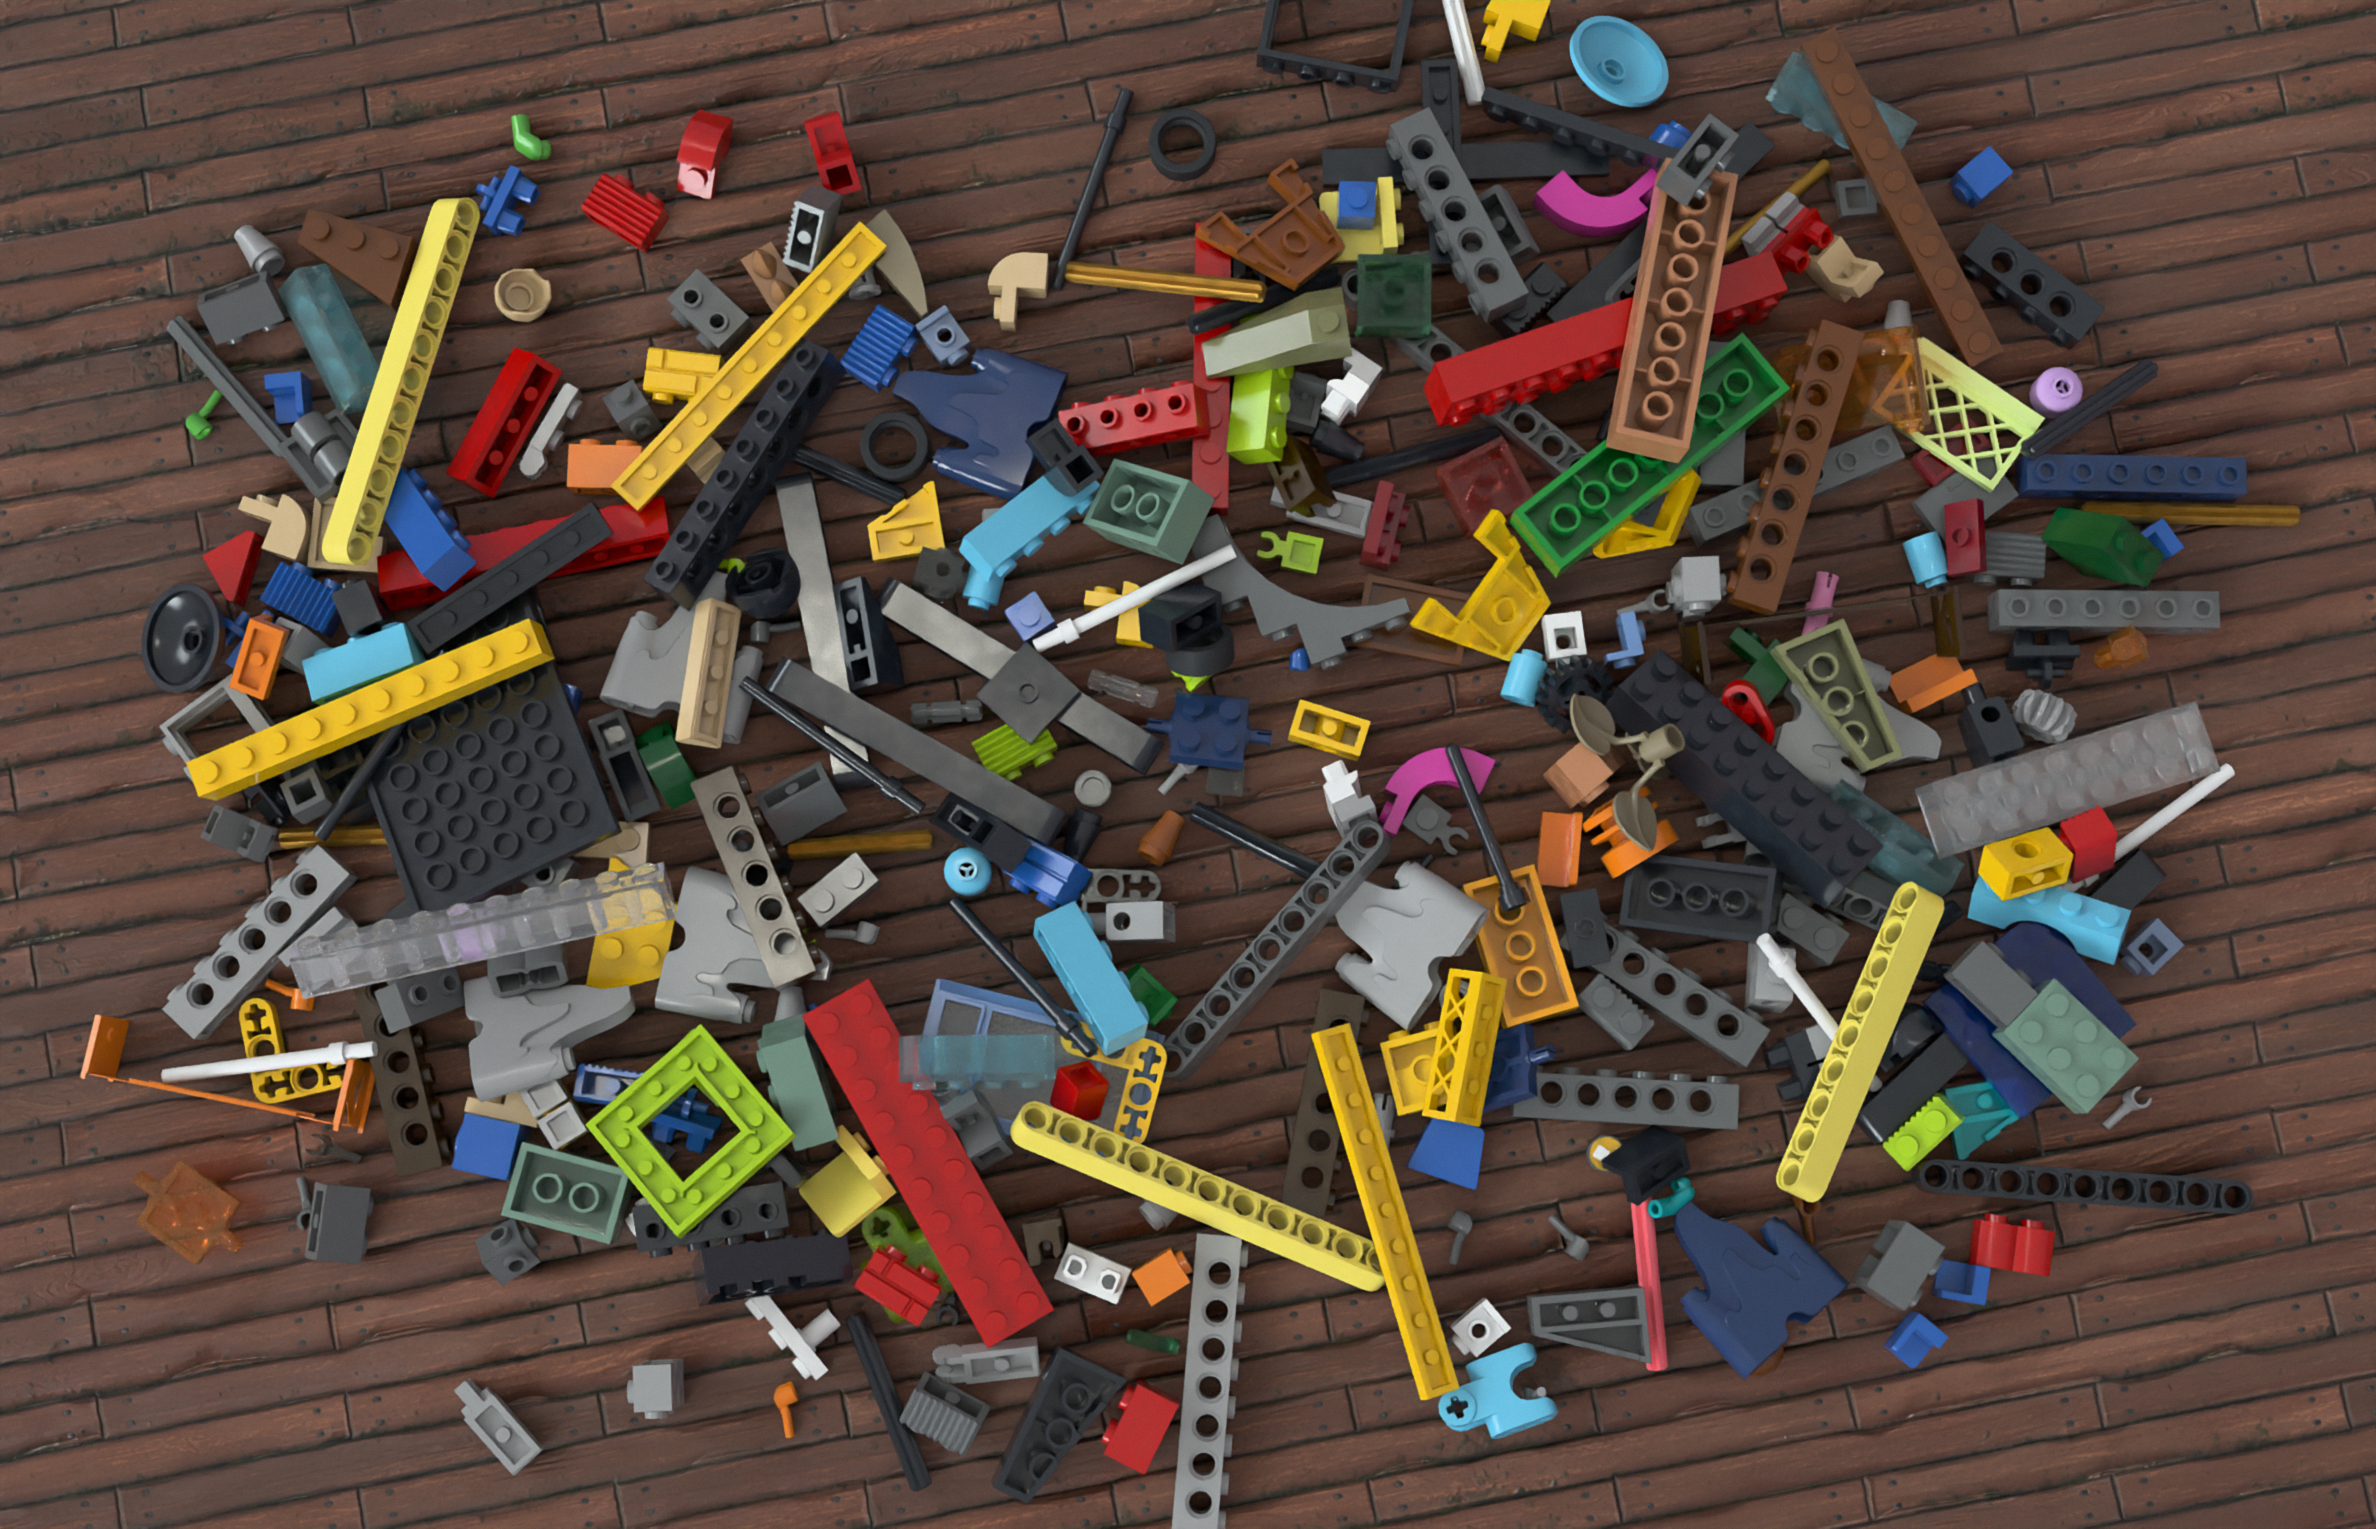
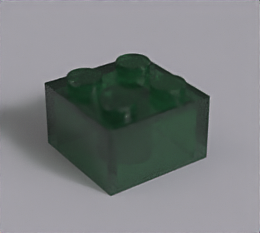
M1358 254L1355 265V337L1428 338L1431 329V255Z

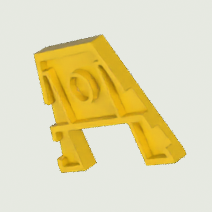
M1491 509L1473 535L1498 559L1457 617L1450 613L1436 599L1428 597L1410 622V625L1416 629L1510 662L1513 654L1518 651L1551 602L1531 565L1526 564L1519 551L1521 547L1516 537L1512 536L1505 525L1506 519L1499 510Z

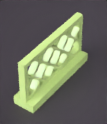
M1925 337L1921 338L1910 356L1870 409V412L1890 424L1921 447L1929 450L1933 455L1989 493L1994 490L2019 455L2021 442L2033 435L2045 419ZM1912 365L1925 373L1927 385L1908 388L1906 372ZM1933 379H1935L1939 383L1934 384ZM1901 381L1902 389L1894 390ZM1948 388L1955 393L1958 405L1939 408L1935 390ZM1929 391L1932 409L1913 412L1910 394ZM1903 395L1907 413L1893 415L1882 406L1888 398ZM1979 409L1984 412L1988 426L1969 429L1966 411ZM1959 412L1963 430L1944 433L1940 415ZM1934 416L1937 434L1924 436L1917 431L1916 418ZM1903 420H1908L1909 425L1903 422ZM1994 420H1996L2000 424L1995 425ZM2009 429L2021 437L2015 447L2000 449L1996 431ZM1989 432L1993 450L1974 453L1971 435ZM1964 436L1967 455L1954 456L1949 453L1945 439ZM1939 440L1940 446L1933 441ZM2009 454L2004 463H2002L2001 455ZM1995 458L1997 472L1991 480L1978 472L1976 459ZM1963 461H1969L1970 466Z

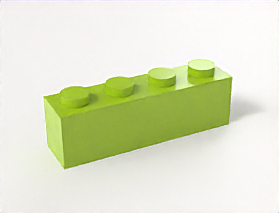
M1254 314L1252 316L1243 318L1240 320V324L1245 323L1261 314ZM1294 366L1234 376L1226 452L1244 465L1282 461L1283 448L1287 442L1285 429L1287 413L1290 410L1289 390L1290 380L1294 374Z

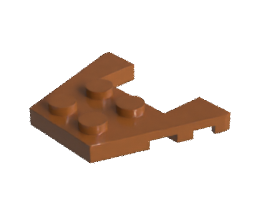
M1292 158L1272 171L1266 181L1289 203L1288 206L1249 235H1246L1221 210L1201 224L1195 234L1199 239L1293 291H1296L1340 257L1345 249L1344 243L1325 211H1320L1312 199L1313 191L1308 182L1303 183L1297 173L1299 167Z

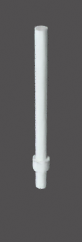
M1231 544L1073 621L1070 618L1057 624L1058 628L1032 640L1038 653L1063 641L1068 644L1080 638L1078 634L1212 570L1237 556Z
M2225 763L2116 843L2117 846H2115L2114 862L2235 775L2233 768ZM2096 874L2075 884L2067 878L2066 883L2056 887L2075 892L2082 886L2085 888L2099 879V875Z
M1768 933L1759 936L1756 943L1768 957L1770 968L1777 977L1784 978L1830 1040L1833 1041L1839 1025L1797 972L1795 961L1787 951H1781ZM1876 1074L1869 1087L1871 1092L1879 1090L1882 1086V1082Z
M347 1041L330 1043L327 1048L163 1069L161 1078L164 1084L328 1062L332 1065L347 1064L348 1059L377 1056L378 1046L375 1041L350 1045Z

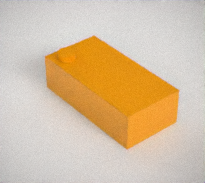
M1534 864L1510 871L1514 881L1519 882L1521 888H1526L1531 900L1530 903L1513 911L1503 913L1497 899L1500 897L1498 890L1501 887L1496 875L1464 884L1460 890L1490 910L1487 920L1475 937V941L1485 973L1507 979L1500 1016L1503 1029L1524 1022L1531 1024L1574 1011L1579 1007Z

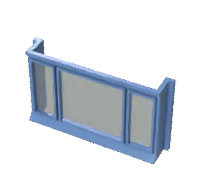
M945 979L936 980L916 1061L941 1106L949 1103L950 1099L959 1093L968 1092L972 1089L976 1093L980 1091L995 1113L1005 1134L1010 1135V1127L1025 1104L1037 1101L1052 1107L1050 1097L1059 1067L1089 1060L1109 1082L1100 1117L1087 1122L1114 1133V1125L1129 1073L1128 1069L1079 1057L1067 1052L1062 1046L1061 1035L1055 1029L1056 1024L1036 1002ZM1063 1009L1067 1014L1072 1013L1079 1022H1085L1080 1013ZM1146 1030L1144 1038L1162 1045L1165 1035ZM1090 1038L1092 1042L1097 1046V1041L1095 1039ZM1072 1042V1048L1078 1049L1076 1045ZM1125 1047L1107 1057L1110 1059L1120 1058L1125 1051ZM1149 1047L1147 1052L1140 1053L1139 1058L1145 1062L1143 1072L1135 1069L1133 1077H1145L1154 1083L1156 1074L1151 1075L1150 1070L1153 1065L1156 1048ZM1137 1083L1132 1086L1129 1094L1131 1101L1137 1105L1148 1103L1151 1096L1149 1086L1144 1083ZM1126 1105L1123 1113L1131 1114L1128 1125H1121L1120 1132L1125 1133V1138L1132 1140L1134 1136H1141L1142 1130L1136 1127L1138 1116L1145 1119L1147 1111H1136ZM1026 1121L1030 1127L1036 1128L1034 1124ZM1061 1136L1064 1141L1071 1143L1068 1138ZM1095 1150L1098 1155L1106 1158L1102 1152Z

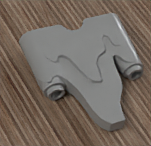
M715 571L690 611L679 606L671 619L660 628L656 624L657 617L647 612L637 611L636 615L630 618L627 629L620 641L600 693V700L611 706L648 718H655L665 710L680 712L696 605L698 602L709 598L725 602V580L728 574ZM742 646L741 651H737L734 657L722 741L726 743L739 744L741 742L754 698L740 689L739 685L746 676H749L758 683L764 662L762 659L763 652L751 646Z
M1861 658L1876 693L1879 691L1886 692L1891 680V671L1885 670V666ZM1787 678L1784 697L1793 705L1794 717L1791 722H1786L1776 728L1771 746L1824 793L1851 799L1854 796L1860 798L1865 787L1866 777L1860 775V771L1848 767L1841 762V759L1851 760V758L1795 685ZM1878 696L1904 755L1883 765L1906 758L1928 761L1938 759L1942 741L1936 731L1920 720L1888 705Z
M1406 861L1395 875V879L1399 881L1400 889L1388 888L1366 879L1336 912L1335 916L1340 928L1347 936L1361 946L1372 957L1373 961L1371 962L1356 953L1351 955L1347 952L1340 958L1335 970L1339 972V977L1360 995L1364 996L1405 1030L1410 1031L1421 1020L1443 986L1442 979L1438 973L1440 962L1445 957L1462 956L1487 920L1490 910L1417 862L1410 863ZM1341 869L1339 871L1340 876H1347L1351 873ZM1324 888L1318 891L1325 897L1326 900L1328 899V888Z
M690 866L683 881L675 914L676 922L684 928L685 941L679 949L670 951L665 956L655 997L656 1009L712 1020H722L738 1024L752 1023L756 1013L757 1002L752 1001L748 995L732 991V986L734 984H744L769 989L775 988L728 875ZM771 902L765 907L764 917L766 920H768L767 916L771 914L778 915L781 903ZM785 936L778 943V951L782 955L792 953L796 947L794 936ZM818 948L823 961L817 964L821 974L808 980L829 982L833 962L827 953Z
M488 976L464 981L466 1015L469 1020L475 1021V1032L477 1035L469 1043L471 1077L477 1098L482 1102L569 1075L570 1070L576 1069L572 1047L594 1035L615 1027L634 1013V996L629 985L606 989L582 984L567 985L548 989L531 988L526 992L513 996H495Z

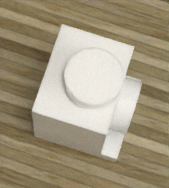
M1581 611L1544 615L1540 623L1543 631L1547 663L1556 662V668H1558V659H1562L1566 664L1570 663L1571 655H1576L1579 659H1583L1587 652ZM1559 637L1566 638L1569 642L1568 648H1559L1556 644V639Z
M1484 1297L1449 1326L1455 1332L1450 1339L1464 1355L1471 1351L1475 1357H1478L1499 1337L1511 1329ZM1478 1323L1483 1324L1485 1327L1484 1335L1479 1338L1472 1335V1327Z

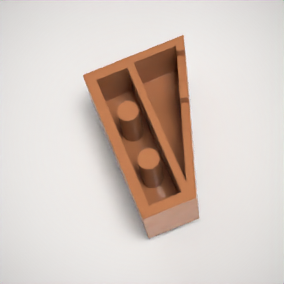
M1580 741L1542 776L1570 809L1577 803L1584 808L1610 786L1606 779L1626 762L1611 744L1610 752L1601 756L1588 750Z

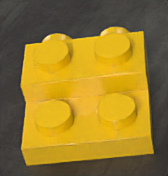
M1440 1021L1423 1025L1425 1031L1412 1035L1407 1030L1391 1033L1388 1035L1389 1041L1380 1043L1398 1116L1423 1111ZM1452 1025L1451 1031L1455 1037L1457 1035L1456 1027ZM1452 1053L1446 1058L1445 1062L1447 1074L1454 1067L1455 1058ZM1445 1090L1439 1095L1437 1107L1447 1104L1448 1095Z

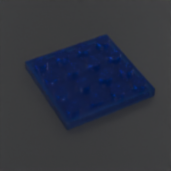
M2020 921L1993 943L2005 954L2006 958L2003 961L2013 970L2016 968L2020 969L2034 982L2031 986L2033 989L2042 981L2055 978L2118 1039L2137 1025L2057 929L2039 922ZM1949 981L1922 1002L1940 1021L1945 1031L2019 1119H2024L2054 1094L1992 1035L1998 1027Z

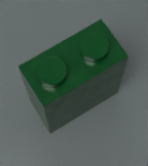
M2058 507L2041 537L2046 544L2082 576L2148 587L2165 556L2122 516Z

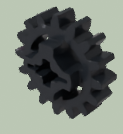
M1571 655L1569 664H1566L1562 659H1558L1557 670L1554 671L1551 668H1546L1545 671L1550 677L1547 681L1538 680L1537 684L1544 690L1535 694V699L1542 704L1537 710L1545 718V722L1552 728L1556 727L1562 734H1566L1570 729L1576 735L1570 718V701L1573 694L1590 696L1605 706L1608 702L1607 699L1615 691L1609 686L1614 680L1608 673H1605L1607 669L1599 662L1595 663L1589 656H1585L1581 661L1576 655ZM1585 674L1592 676L1595 683L1591 684L1585 678ZM1556 706L1563 709L1566 715L1558 713Z

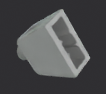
M1167 902L1107 903L1106 913H1088L1094 924L1093 932L1095 935H1106L1107 941L1113 943H1176L1175 906ZM1127 917H1130V925L1127 929H1124V921Z
M1775 942L1781 951H1787L1795 961V948L1787 943ZM1748 943L1744 1010L1748 1008L1752 1011L1782 1013L1792 1003L1794 991L1784 978L1777 977L1768 964V957L1757 944Z

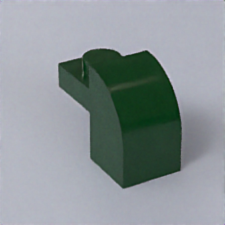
M1737 626L1723 641V644L1750 665L1740 679L1753 683L1760 692L1766 706H1768L1783 688L1788 678L1769 653V651L1781 645V643L1775 638L1764 648L1761 645L1762 639L1755 632L1748 628L1742 630ZM1742 694L1745 699L1748 698L1746 694Z
M666 721L637 736L636 740L640 748L638 750L651 778L671 810H674L696 798L690 783L699 780L684 754L680 743L675 740L676 733L669 721Z

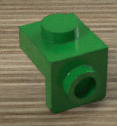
M1136 963L1126 974L1131 986L1130 993L1136 1002L1140 1001L1145 1006L1149 1015L1148 1023L1154 1027L1158 1022H1162L1169 1017L1178 999L1140 964Z

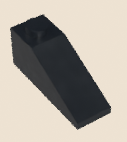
M859 576L834 585L833 593L849 692L879 695L905 686L899 648L866 577Z
M951 791L930 820L932 824L1010 874L1022 863L1026 852L1032 845L1030 841L1004 822Z

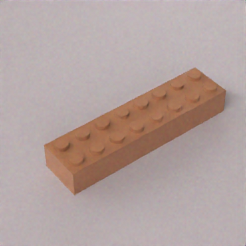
M1666 158L1655 179L1605 447L1679 463L1690 447L1738 174L1726 171L1720 173L1715 170L1709 177L1714 183L1703 198L1699 200L1694 196L1690 203L1684 207L1656 186L1664 170L1672 161L1671 158Z

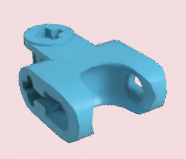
M1522 1343L1466 1365L1471 1382L1459 1386L1457 1390L1443 1394L1440 1398L1439 1414L1446 1425L1452 1430L1462 1432L1486 1424L1491 1439H1499L1552 1420L1559 1412L1556 1403L1552 1399L1541 1397L1534 1400L1520 1399L1513 1392V1381L1516 1375L1522 1370L1533 1366L1536 1362L1537 1352L1534 1345ZM1456 1402H1461L1463 1407H1467L1463 1410L1464 1417L1457 1418L1455 1413H1451L1455 1410L1454 1404Z

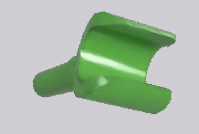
M217 390L213 392L199 413L194 412L186 419V427L199 441L205 439L213 429V426L206 419L223 396Z

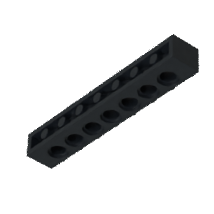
M804 338L800 340L644 576L643 580L663 598L690 611L847 372L829 350Z

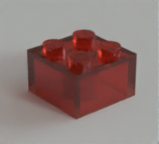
M1503 436L1438 467L1434 476L1467 540L1474 537V533L1491 509L1499 510L1507 521L1511 519L1513 512L1534 496Z

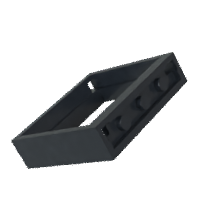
M1268 0L1256 66L1262 67L1265 72L1271 74H1283V72L1298 74L1299 78L1307 81H1317L1320 78L1331 80L1333 84L1345 88L1358 85L1368 87L1369 91L1376 94L1396 93L1414 0H1403L1389 72L1271 50L1280 0Z

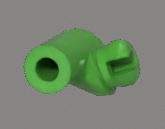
M524 114L512 116L513 139L516 150L530 160L548 159L552 152L551 144L547 140H540L531 134L529 116Z

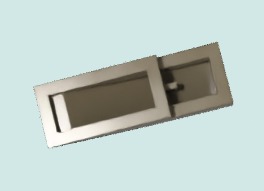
M884 209L865 225L887 245V249L882 254L883 257L875 263L884 280L922 321L930 315L918 264L900 228Z

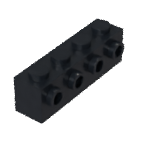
M785 1181L737 1189L681 1239L673 1233L650 1204L632 1207L638 1252L649 1251L650 1258L672 1255V1247L686 1244L688 1252L700 1250L701 1248L710 1247L709 1240L724 1238L725 1245L748 1241L747 1234L762 1232L763 1239L785 1235L784 1227L794 1225L788 1185Z

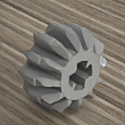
M2024 690L2011 709V716L2018 730L2023 731L2024 735L2031 736L2035 740L2044 741L2047 744H2062L2067 739L2069 733L2071 734L2076 724L2077 713L2071 704L2065 703L2062 698H2057L2051 693H2044L2041 690Z

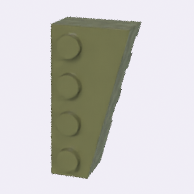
M1844 618L1778 645L1769 651L1861 773L1904 756Z

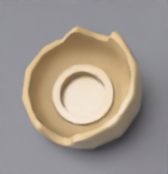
M512 269L501 275L494 288L495 303L498 309L513 321L530 322L541 317L548 308L552 298L549 280L543 279L535 269Z

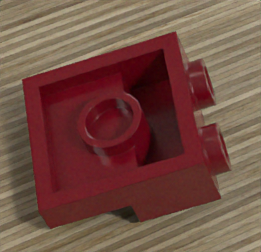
M1379 481L1359 565L1387 571L1390 561L1397 563L1402 541L1395 540L1398 526L1405 528L1410 506L1403 505L1406 494L1392 491L1394 483Z

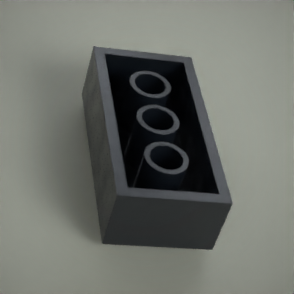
M1654 854L1626 871L1619 925L1634 929L1757 944L1758 937L1768 933L1776 942L1784 872L1773 868Z

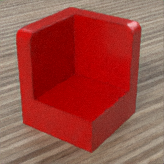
M1089 1060L1059 1067L1050 1097V1104L1053 1108L1084 1121L1099 1118L1109 1082Z

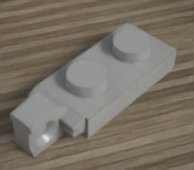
M1274 487L1270 505L1286 509L1277 487ZM1333 491L1337 503L1330 508L1324 507L1320 503L1312 505L1315 517L1308 518L1295 511L1292 513L1287 511L1286 517L1292 518L1294 521L1364 539L1374 502Z
M468 1378L454 1390L466 1404L461 1410L466 1417L464 1421L513 1476L545 1449L496 1393H493L489 1387L481 1391Z

